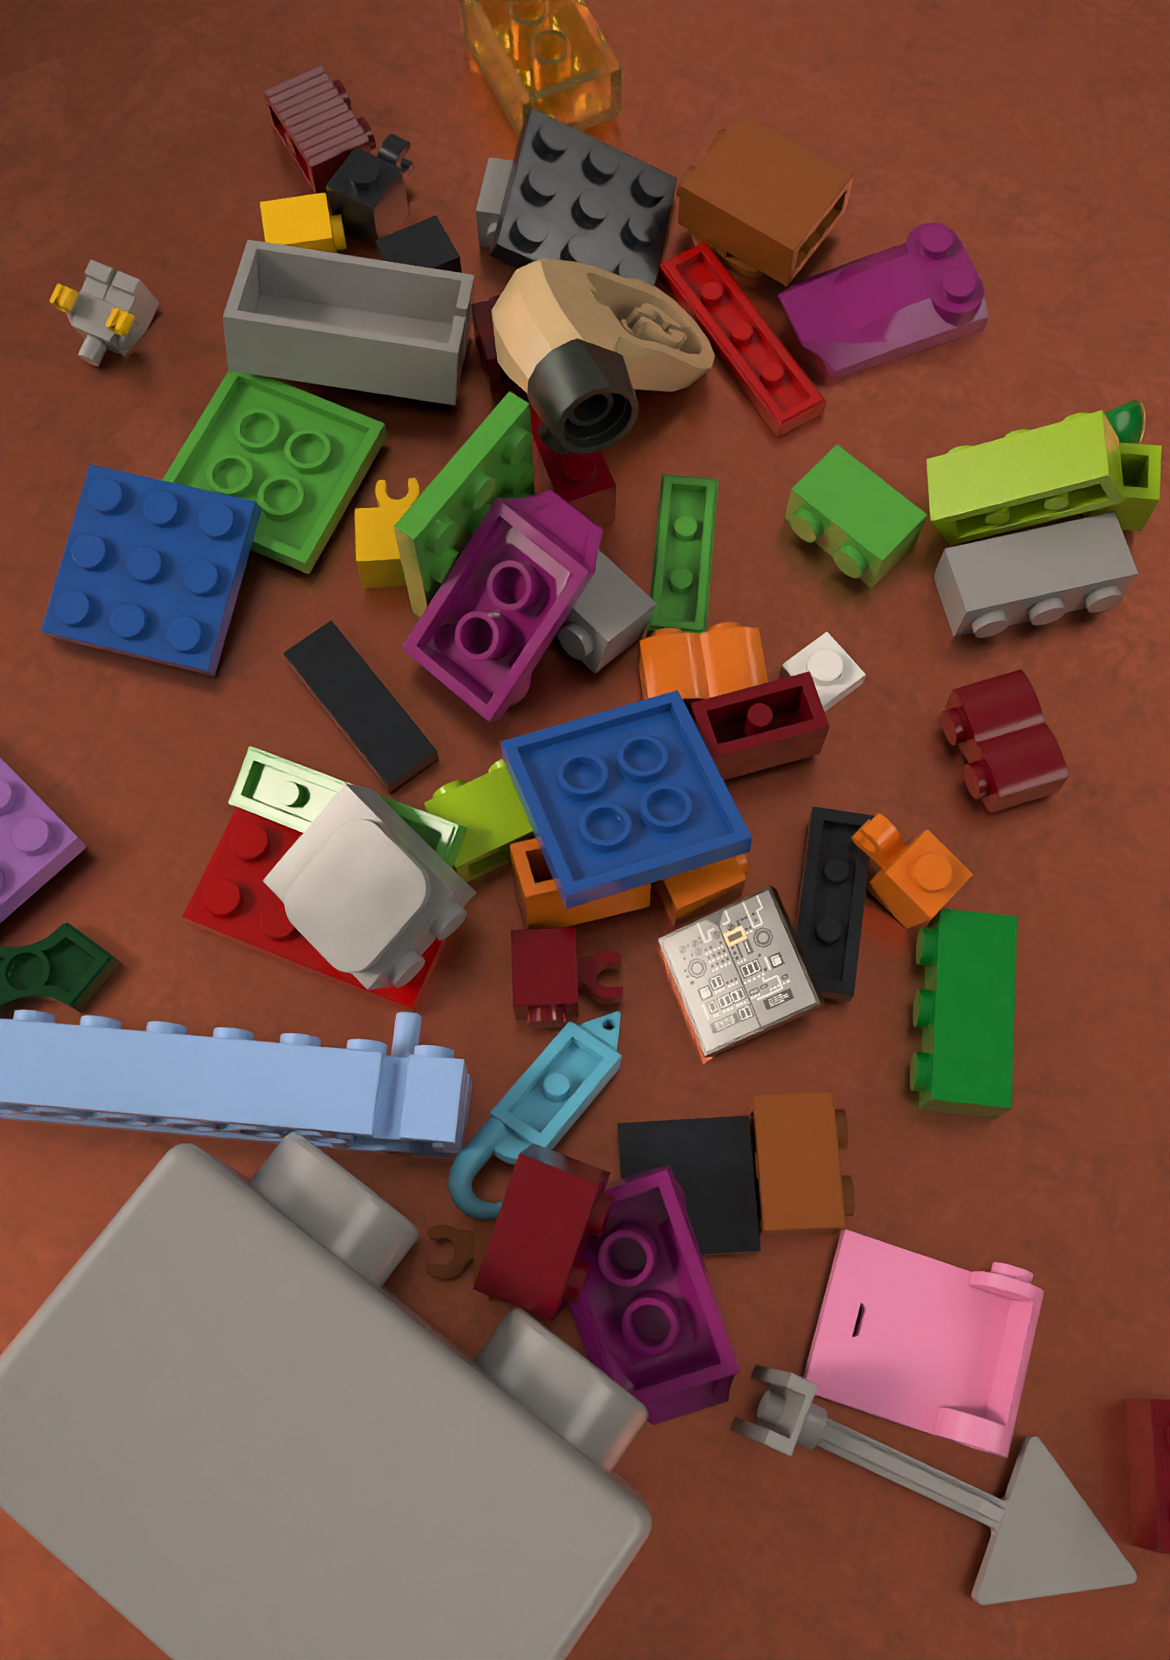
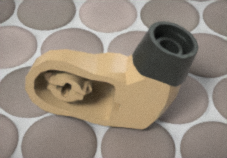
M541 258L517 269L491 310L497 361L508 377L527 393L531 406L544 422L538 429L541 441L558 454H566L568 451L577 454L602 451L617 443L631 430L638 417L639 403L634 390L673 392L687 388L712 368L715 357L708 338L696 321L674 299L654 285L638 279L624 278L583 262Z

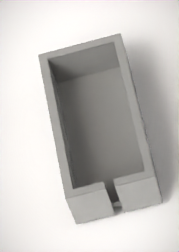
M247 240L223 314L228 371L455 405L471 331L474 275Z

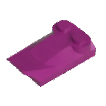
M938 223L921 224L910 232L906 243L792 283L788 289L777 294L803 348L816 353L823 359L832 380L983 331L989 318L982 280L962 242L952 229Z
M551 489L524 498H496L401 649L488 722L500 721L509 706L519 703L526 696L531 684V672L594 575L597 553L604 533L603 529Z
M671 1166L642 1171L607 1183L604 1193L615 1196L614 1203L601 1237L589 1234L581 1259L592 1263L590 1274L578 1304L569 1302L589 1361L648 1409L649 1417L647 1421L652 1425L729 1401V1392L733 1378L737 1373H740L741 1366L686 1211L685 1193L679 1182L675 1180Z

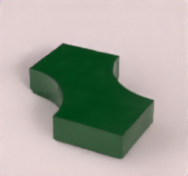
M68 922L63 923L47 938L36 943L18 947L0 946V1018L19 1006L42 1001L64 1004L80 1013L121 962Z

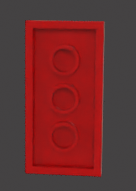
M236 807L182 918L190 925L407 1012L415 1013L448 937L443 940L436 938L421 955L425 959V964L402 987L396 988L393 986L367 990L352 973H345L334 968L289 921L284 903L263 882V879L303 832Z

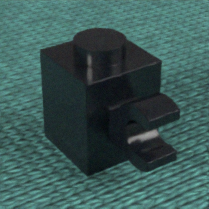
M391 133L383 141L377 156L355 147L326 185L332 216L341 214L345 235L377 250L376 240L396 232L409 214L404 180L413 169V162L404 158V155L411 147L409 141Z

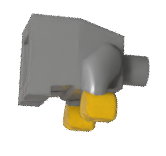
M91 259L84 273L87 277L82 290L78 293L76 290L57 283L49 302L52 306L67 314L71 326L85 339L77 356L85 362L98 367L106 349L125 356L146 333L160 302L140 279L121 271H115L113 268Z

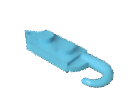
M619 1011L579 1025L569 1021L492 1109L490 1118L456 1156L448 1174V1189L454 1204L464 1214L478 1220H496L503 1200L492 1203L478 1198L472 1189V1181L475 1175L492 1155L506 1163L515 1165L519 1153L533 1143L552 1150L620 1069L622 1055L617 1053L621 1018ZM605 1027H611L612 1030H606Z

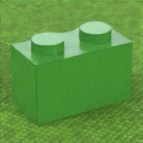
M838 444L791 489L785 519L789 521L791 528L801 539L810 543L815 542L834 558L836 565L842 572L849 577L860 578L871 588L917 543L927 517L925 512Z

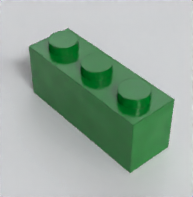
M941 908L928 923L927 927H920L916 943L917 965H925L924 989L918 988L915 993L914 1027L923 1028L921 1052L913 1053L910 1066L911 1091L920 1092L919 1110L996 1119L1012 1108L1017 916Z

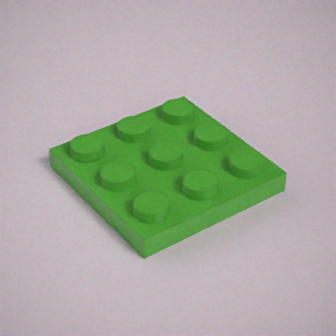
M228 371L162 480L256 501L262 508L251 550L310 574L386 440L385 423L271 377Z
M510 391L393 526L412 612L420 618L495 499L524 498L535 495V467L533 466L532 455L533 434L531 433L530 404Z

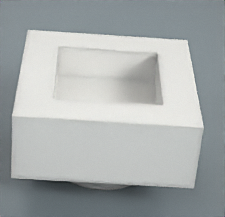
M828 632L821 635L783 663L779 672L782 678L810 671L824 712L862 685L866 676L862 669Z

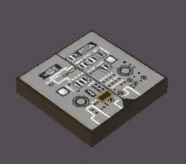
M768 886L658 939L705 1056H715L826 1006L776 888Z

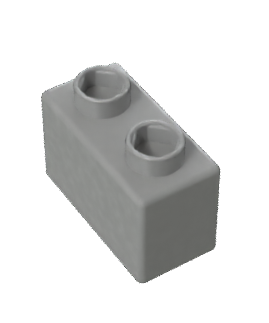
M292 1132L286 1135L251 1180L193 1144L183 1143L173 1147L164 1155L0 1355V1508L173 1660H565L642 1548L652 1530V1517L642 1495L631 1483L613 1470L647 1421L649 1412L628 1391L519 1307L511 1308L474 1358L383 1286L417 1241L419 1236L418 1228L299 1133Z

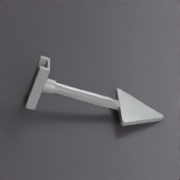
M760 1365L755 1366L751 1378L768 1385V1391L765 1392L759 1403L755 1424L735 1417L731 1431L789 1456H792L796 1444L808 1450H812L817 1445L990 1527L991 1537L972 1590V1599L981 1605H990L1133 1584L1136 1581L1137 1574L1040 1438L1031 1435L1024 1438L1004 1497L997 1498L827 1418L826 1409L812 1403L818 1387L817 1384L791 1372Z

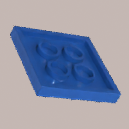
M90 464L40 632L51 638L215 676L262 508L256 501Z
M678 690L501 741L502 759L566 909L750 852L752 836Z

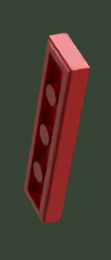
M706 241L659 264L658 277L677 303L696 321L708 338L714 353L777 438L824 413L826 400Z

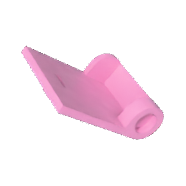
M843 1229L841 1230L803 1378L818 1385L815 1396L979 1451L1008 1458L1044 1290L1032 1285L1034 1275L1032 1272L1013 1265L993 1262L991 1272H971ZM861 1306L862 1312L857 1332L854 1336H852L855 1329L859 1308Z

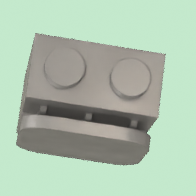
M345 784L263 879V882L284 903L286 915L292 925L334 968L345 973H352L367 990L393 986L400 988L408 983L425 964V959L421 955L436 938L438 940L445 939L462 924L468 914L463 907L477 893L372 788Z

